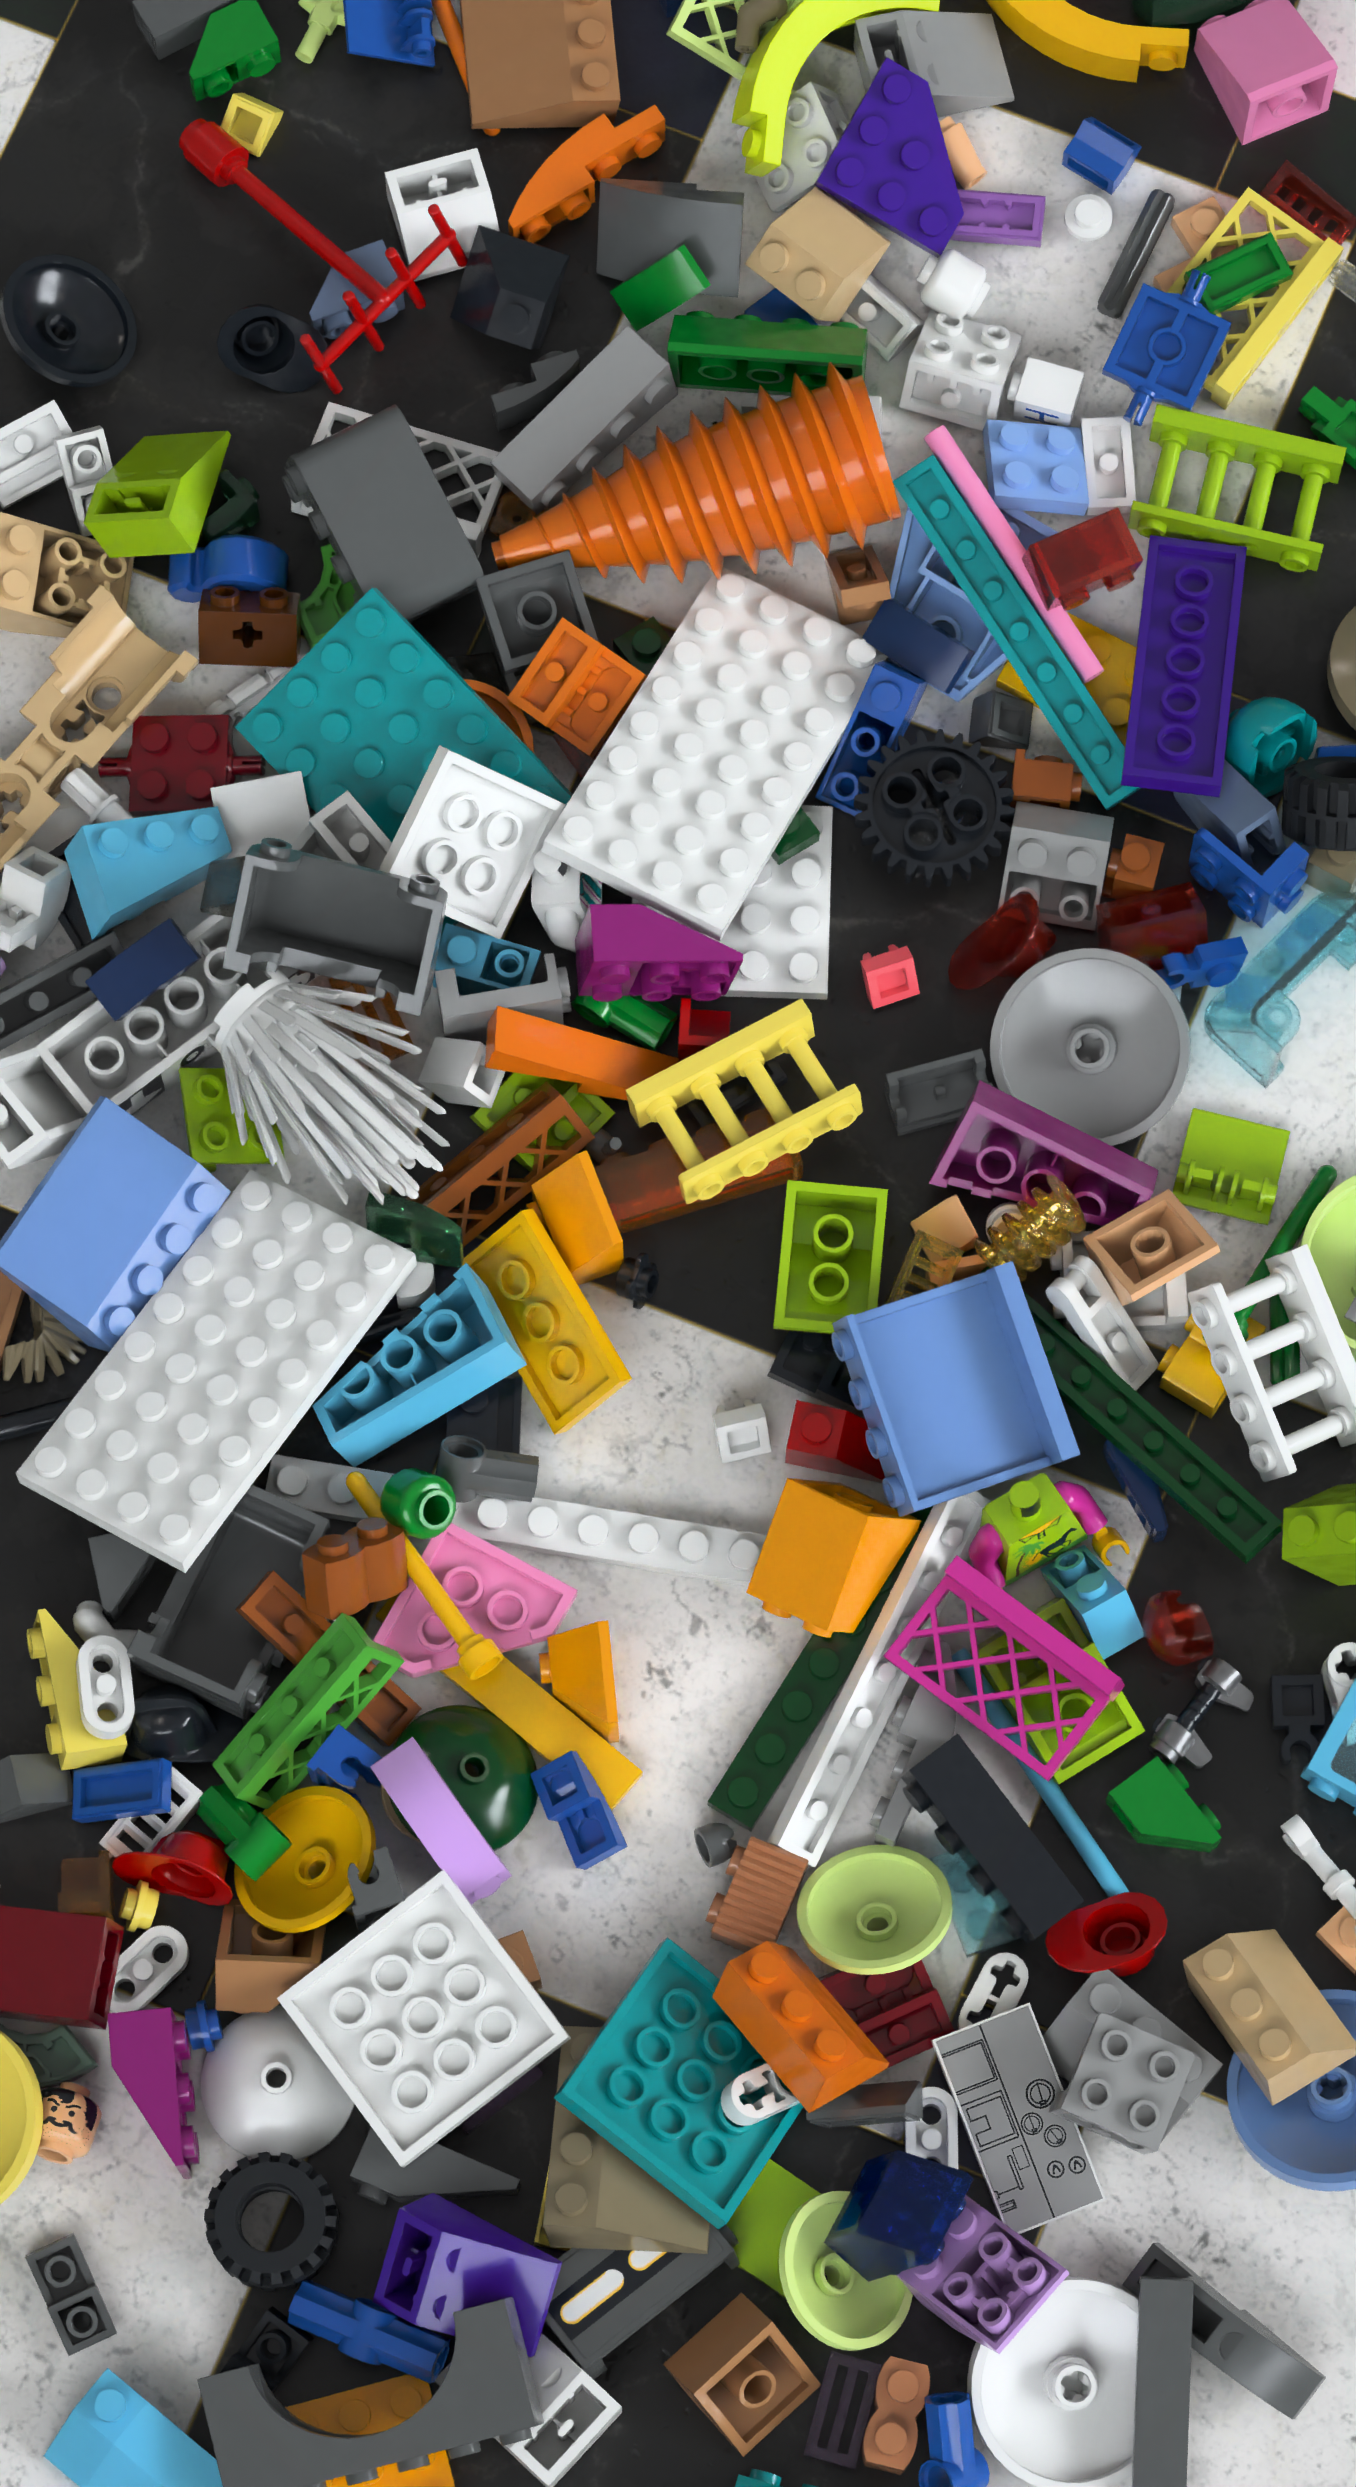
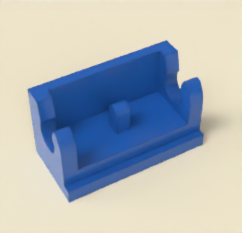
M339 1724L306 1765L314 1786H329L340 1789L351 1795L360 1804L362 1802L357 1794L351 1793L347 1789L356 1788V1781L359 1780V1776L363 1777L366 1783L381 1788V1783L370 1766L383 1757Z

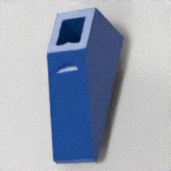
M887 660L875 663L815 798L853 816L863 812L854 808L855 795L865 794L858 789L859 776L871 777L866 771L869 759L883 764L880 757L883 745L894 752L896 751L898 736H904L928 682Z

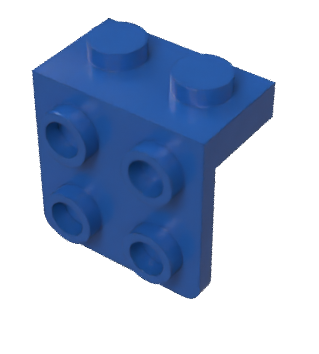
M1201 827L1193 837L1189 866L1191 867V875L1203 888L1209 891L1215 888L1229 900L1228 906L1237 917L1245 922L1252 920L1260 928H1263L1279 910L1287 914L1303 896L1304 891L1301 889V886L1308 877L1305 870L1309 853L1294 841L1260 875L1207 829Z

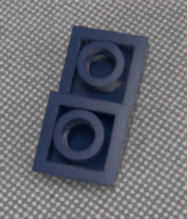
M893 598L883 601L862 637L874 648L947 694H950L974 654V651L942 628L929 624Z
M169 918L121 952L87 979L85 983L113 1020L120 1021L157 990L166 988L202 957L174 920Z

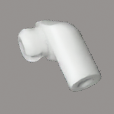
M83 1601L77 1606L72 1620L75 1631L84 1642L95 1636L107 1635L118 1639L125 1645L127 1650L129 1649L138 1630L114 1629L104 1617L102 1605L96 1601Z

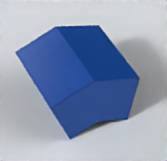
M1091 116L1082 121L1074 138L1064 150L1062 165L1112 195L1127 175L1142 146Z

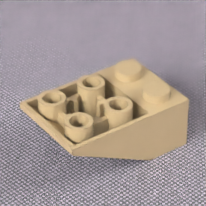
M0 512V629L14 633L66 638L90 611L86 601L100 585L114 595L116 602L126 614L134 557L109 558L95 539Z

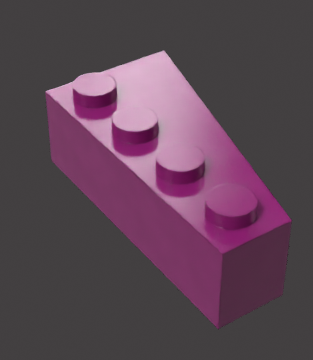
M979 1080L935 1162L929 1184L944 1188L948 1184L971 1190L973 1195L990 1199L992 1195L1022 1202L1021 1206L1039 1211L1041 1207L1066 1213L1068 1218L1104 1226L1150 1199L1154 1192L1159 1170Z

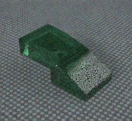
M369 1191L365 1204L368 1230L392 1242L411 1244V1251L415 1253L417 1262L457 1268L462 1267L464 1256L462 1228L431 1208L395 1195L382 1193L384 1195L382 1206Z

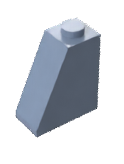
M1225 759L1220 798L1173 792L1175 800L1198 829L1201 827L1207 829L1260 875L1286 850L1276 807Z

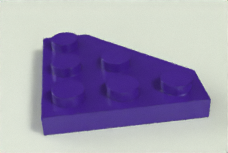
M886 57L814 185L938 258L943 253L962 219L964 211L928 81Z

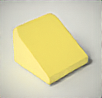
M233 93L220 127L246 148L248 153L260 157L281 121L284 111L248 94Z

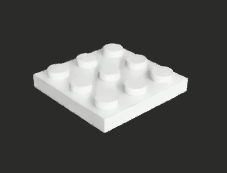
M439 745L379 871L408 878L414 874H422L438 879L440 887L448 892L446 916L500 939L535 869L533 863L534 856L542 849L545 838L562 813L565 804Z

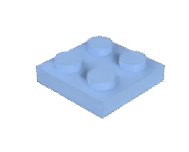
M987 419L982 433L988 491L998 508L1085 515L1089 506L1081 428Z

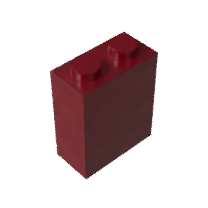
M0 1905V2018L106 2030L124 1927L107 1917Z

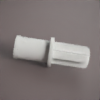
M76 768L66 775L60 785L61 790L90 817L89 824L133 818L118 804L120 798L117 795L110 796L83 769Z

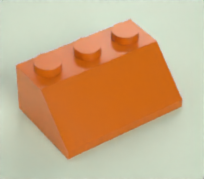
M765 1941L727 1962L712 1998L808 2113L813 2112L887 2069L889 2062L792 1948Z

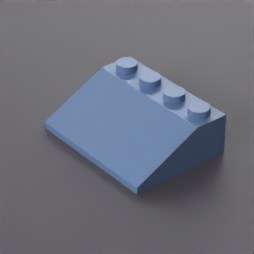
M100 1096L0 1240V1271L87 1346L110 1352L151 1297L161 1289L165 1279L195 1240L205 1231L231 1191L199 1162L107 1097Z

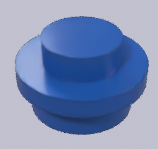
M205 2000L197 2001L196 2007L185 2009V2020L190 2043L193 2050L205 2048L207 2053L215 2051L214 2040L223 2039L219 2011L216 2008L208 2009Z

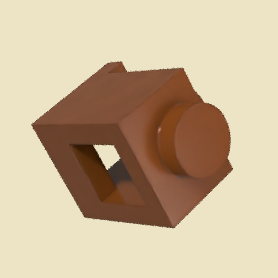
M1016 749L1011 784L1014 795L1013 801L1009 804L1010 807L1016 808L1017 801L1069 810L1070 801L1080 802L1083 774L1082 772H1073L1074 764L1064 763L1061 758L1049 755L1037 756L1034 760L1025 759L1026 750Z
M1126 833L1122 850L1112 848L1101 896L1149 908L1165 843Z

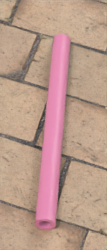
M945 425L931 431L924 437V440L1082 682L1085 684L1104 672V668Z

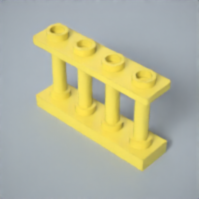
M802 998L625 1090L630 1113L639 1128L650 1122H658L686 1167L687 1171L678 1176L681 1195L686 1204H690L698 1199L707 1200L716 1196L723 1190L725 1185L742 1176L751 1177L760 1173L767 1167L769 1162L786 1153L794 1154L804 1150L812 1143L813 1139L830 1130L838 1131L848 1127L863 1112L861 1094L857 1086L851 1084L837 1091L808 1045V1041L815 1037L812 1013ZM783 1053L792 1055L820 1100L796 1114L792 1113L764 1068L765 1062ZM738 1076L748 1078L776 1123L750 1138L719 1089L721 1085ZM694 1099H702L731 1145V1148L706 1161L675 1112L677 1108Z

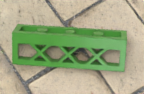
M341 1613L219 1755L218 1759L213 1762L212 1766L236 1798L264 1809L270 1808L282 1796L294 1791L309 1773L306 1766L336 1726L339 1724L344 1729H347L405 1661L397 1651L372 1641L354 1617ZM373 1658L380 1661L371 1673L359 1677V1674ZM346 1699V1702L338 1711L326 1715V1712L334 1703ZM314 1737L305 1749L294 1753L295 1748L301 1741ZM281 1775L280 1779L268 1793L260 1790L269 1779Z

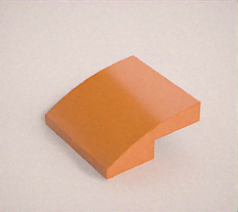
M562 617L507 697V700L544 726L556 732L585 754L594 758L627 710L647 675Z

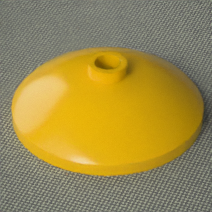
M310 1786L282 1796L270 1808L262 1812L286 1835L293 1845L257 1881L250 1878L235 1863V1889L243 1908L261 1925L277 1932H304L320 1927L337 1917L354 1901L348 1880L349 1865L351 1863L356 1865L359 1870V1879L366 1884L374 1863L373 1850H376V1835L373 1822L366 1809L355 1798L340 1789L329 1786Z

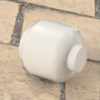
M955 249L944 251L938 259L929 255L916 278V281L923 284L920 291V300L927 307L938 313L947 314L951 319L963 318L965 315L972 318L991 284L985 281L986 269L983 265Z

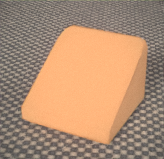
M956 1194L943 1200L910 1222V1226L930 1263L954 1258L976 1247L978 1244V1234Z

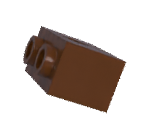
M217 586L211 590L203 589L198 609L199 664L294 667L298 663L301 648V593L288 592L278 587L265 588L261 591H239L233 586ZM247 622H252V626L247 625Z

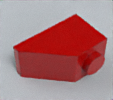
M799 1400L796 1401L786 1447L785 1463L882 1483L883 1479L886 1478L880 1460L875 1459L868 1449L865 1437L868 1426L864 1418L847 1410Z

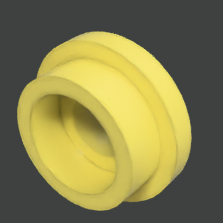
M140 1880L136 1889L127 1887L124 1893L119 1918L127 1920V1931L135 1932L137 1928L148 1930L152 1925L160 1891L149 1888V1883Z

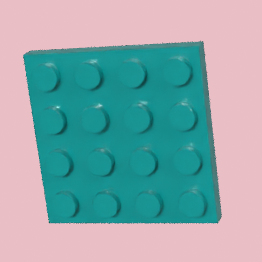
M667 1937L655 1949L562 2084L554 2099L719 2230L728 2223L803 2106L799 2103L749 2126L738 2125L725 2115L721 2106V2094L725 2086L739 2075L766 2064V2061L712 1998L720 1979ZM779 2078L781 2086L788 2092H791ZM764 2087L749 2095L743 2093L739 2098L743 2105H753L767 2094Z

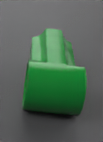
M577 994L571 1002L574 1010L589 1022L602 1028L611 1026L648 1050L655 1052L666 1041L677 1020L675 1012L657 1001L642 999V995L622 996V998L615 1001L601 1002L594 1000L592 996H578Z
M225 1783L211 1786L199 1798L200 1805L196 1813L226 1845L223 1850L254 1881H257L293 1845L263 1813H258L248 1802L236 1798Z

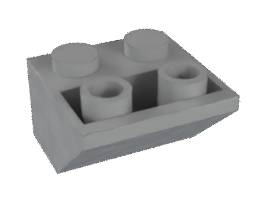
M1017 801L997 914L1095 931L1114 817Z

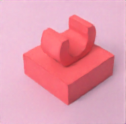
M892 944L888 946V952L873 957L869 952L863 954V960L860 963L867 998L873 1009L920 994L914 960L908 946L898 948Z

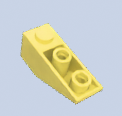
M38 1609L33 1628L27 1629V1645L30 1658H39L42 1676L36 1677V1690L40 1706H48L51 1724H46L45 1732L50 1755L58 1754L61 1771L122 1762L127 1746L125 1733L115 1739H100L90 1734L82 1723L76 1673V1661L80 1650L46 1609ZM102 1709L98 1711V1716L104 1721H112L116 1718L111 1710Z

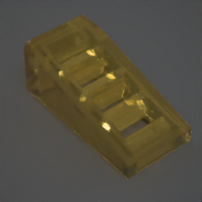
M918 1229L883 1305L915 1295L904 1289L907 1282L925 1291L951 1283L964 1251ZM921 1248H926L948 1259L945 1267L919 1256ZM914 1265L940 1277L938 1283L935 1284L912 1273Z

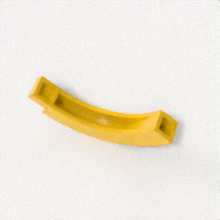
M986 0L1004 24L1023 41L1051 59L1086 74L1111 80L1137 83L1139 66H1149L1156 71L1185 68L1189 47V29L1120 24L1088 14L1065 0Z

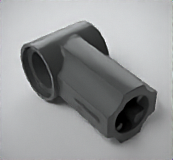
M453 1435L442 1440L435 1475L443 1477L452 1486L456 1502H470L477 1495L532 1502L537 1485L539 1457L488 1450L485 1448V1445L472 1437Z

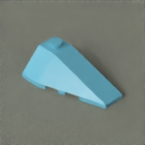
M108 2368L72 2410L44 2455L47 2460L79 2487H223L217 2460Z

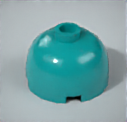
M1262 697L1253 700L1243 707L1234 710L1229 715L1225 760L1265 798L1275 795L1283 790L1285 769L1297 763L1300 757L1307 760L1311 756L1317 739V722L1300 706L1286 699Z

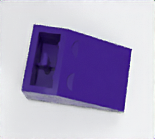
M431 2193L399 2208L372 2302L416 2326L455 2336L453 2312L513 2297L528 2357H533L537 2350L562 2261L441 2196Z

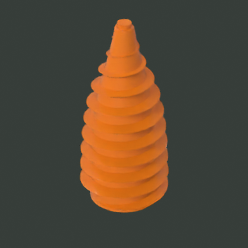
M829 362L826 385L810 391L798 375L794 373L791 397L775 402L762 385L759 384L757 405L751 411L741 414L725 397L722 421L707 428L691 410L688 435L673 443L657 426L655 450L641 459L623 444V464L621 468L605 478L592 467V484L571 498L562 493L561 503L537 517L532 515L531 520L500 534V540L491 542V546L499 571L569 550L575 568L597 567L605 579L607 578L610 566L632 567L644 584L650 564L668 565L679 582L683 584L688 561H704L716 578L720 580L724 558L728 556H741L755 575L757 574L760 552L763 550L777 549L792 567L796 544L812 541L825 558L828 559L831 536L848 532L863 551L867 526L886 521L892 522L894 519L901 518V512L863 376L859 375L845 380L834 365Z

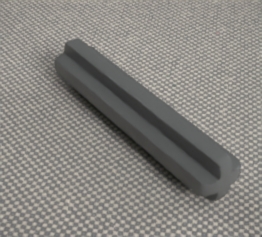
M1160 189L1151 191L1098 300L1097 310L1101 314L1113 319L1121 317L1174 208L1175 198L1170 193H1165Z

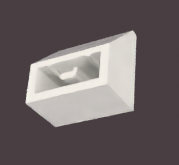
M477 148L384 172L387 199L408 266L440 234L428 213V207L432 204L439 206L450 228L455 230L456 238L467 258H469L478 225L500 231L490 187ZM447 247L414 281L465 267L457 265Z

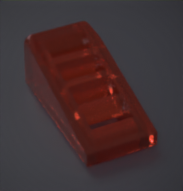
M1288 160L1272 174L1258 192L1260 196L1323 241L1328 237L1321 231L1330 219L1339 223L1329 235V238L1339 245H1342L1356 227V217ZM1282 187L1290 191L1284 200L1276 195ZM1299 197L1306 203L1299 212H1296L1291 206ZM1316 208L1322 214L1312 225L1306 219Z

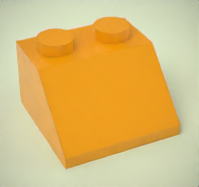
M586 1150L576 1154L532 1184L533 1202L526 1204L527 1209L533 1208L577 1285L619 1271L624 1262L622 1237Z

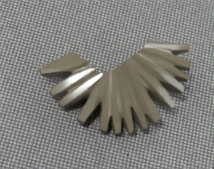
M29 1296L34 1336L29 1342L22 1341L4 1348L3 1380L9 1381L20 1361L24 1383H31L33 1372L36 1382H43L45 1360L58 1377L65 1373L59 1355L76 1365L80 1359L75 1353L85 1355L87 1351L79 1344L84 1342Z

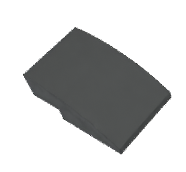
M601 178L596 273L625 281L684 244L711 284L698 294L738 298L744 193L697 190V184Z
M569 550L476 579V586L508 696L562 617L598 641ZM521 709L529 726L540 723Z

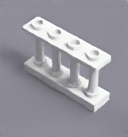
M1307 1244L1265 1259L1270 1272L1269 1276L1228 1294L1225 1293L1220 1282L1196 1289L1187 1294L1191 1304L1193 1320L1202 1331L1211 1353L1213 1369L1222 1380L1230 1400L1231 1413L1239 1423L1248 1444L1250 1460L1256 1470L1259 1471L1264 1482L1295 1473L1297 1468L1292 1458L1293 1454L1333 1436L1337 1437L1341 1447L1356 1443V1363ZM1279 1294L1289 1323L1245 1342L1234 1313ZM1298 1341L1308 1365V1370L1264 1389L1253 1360ZM1317 1388L1328 1414L1327 1417L1283 1436L1272 1408Z

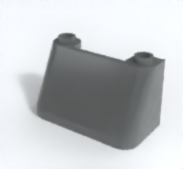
M264 838L261 844L252 845L245 855L222 968L247 974L250 963L268 961L266 967L268 971L276 972L278 967L282 965L376 988L374 997L382 999L385 998L388 991L397 997L396 1011L420 1016L431 992L448 892L440 887L438 879L422 874H414L408 878L293 850L290 843L275 838Z

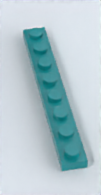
M931 455L893 481L894 486L1105 809H1111L1141 789L1139 787L1121 785L1125 751L1123 743L936 457Z

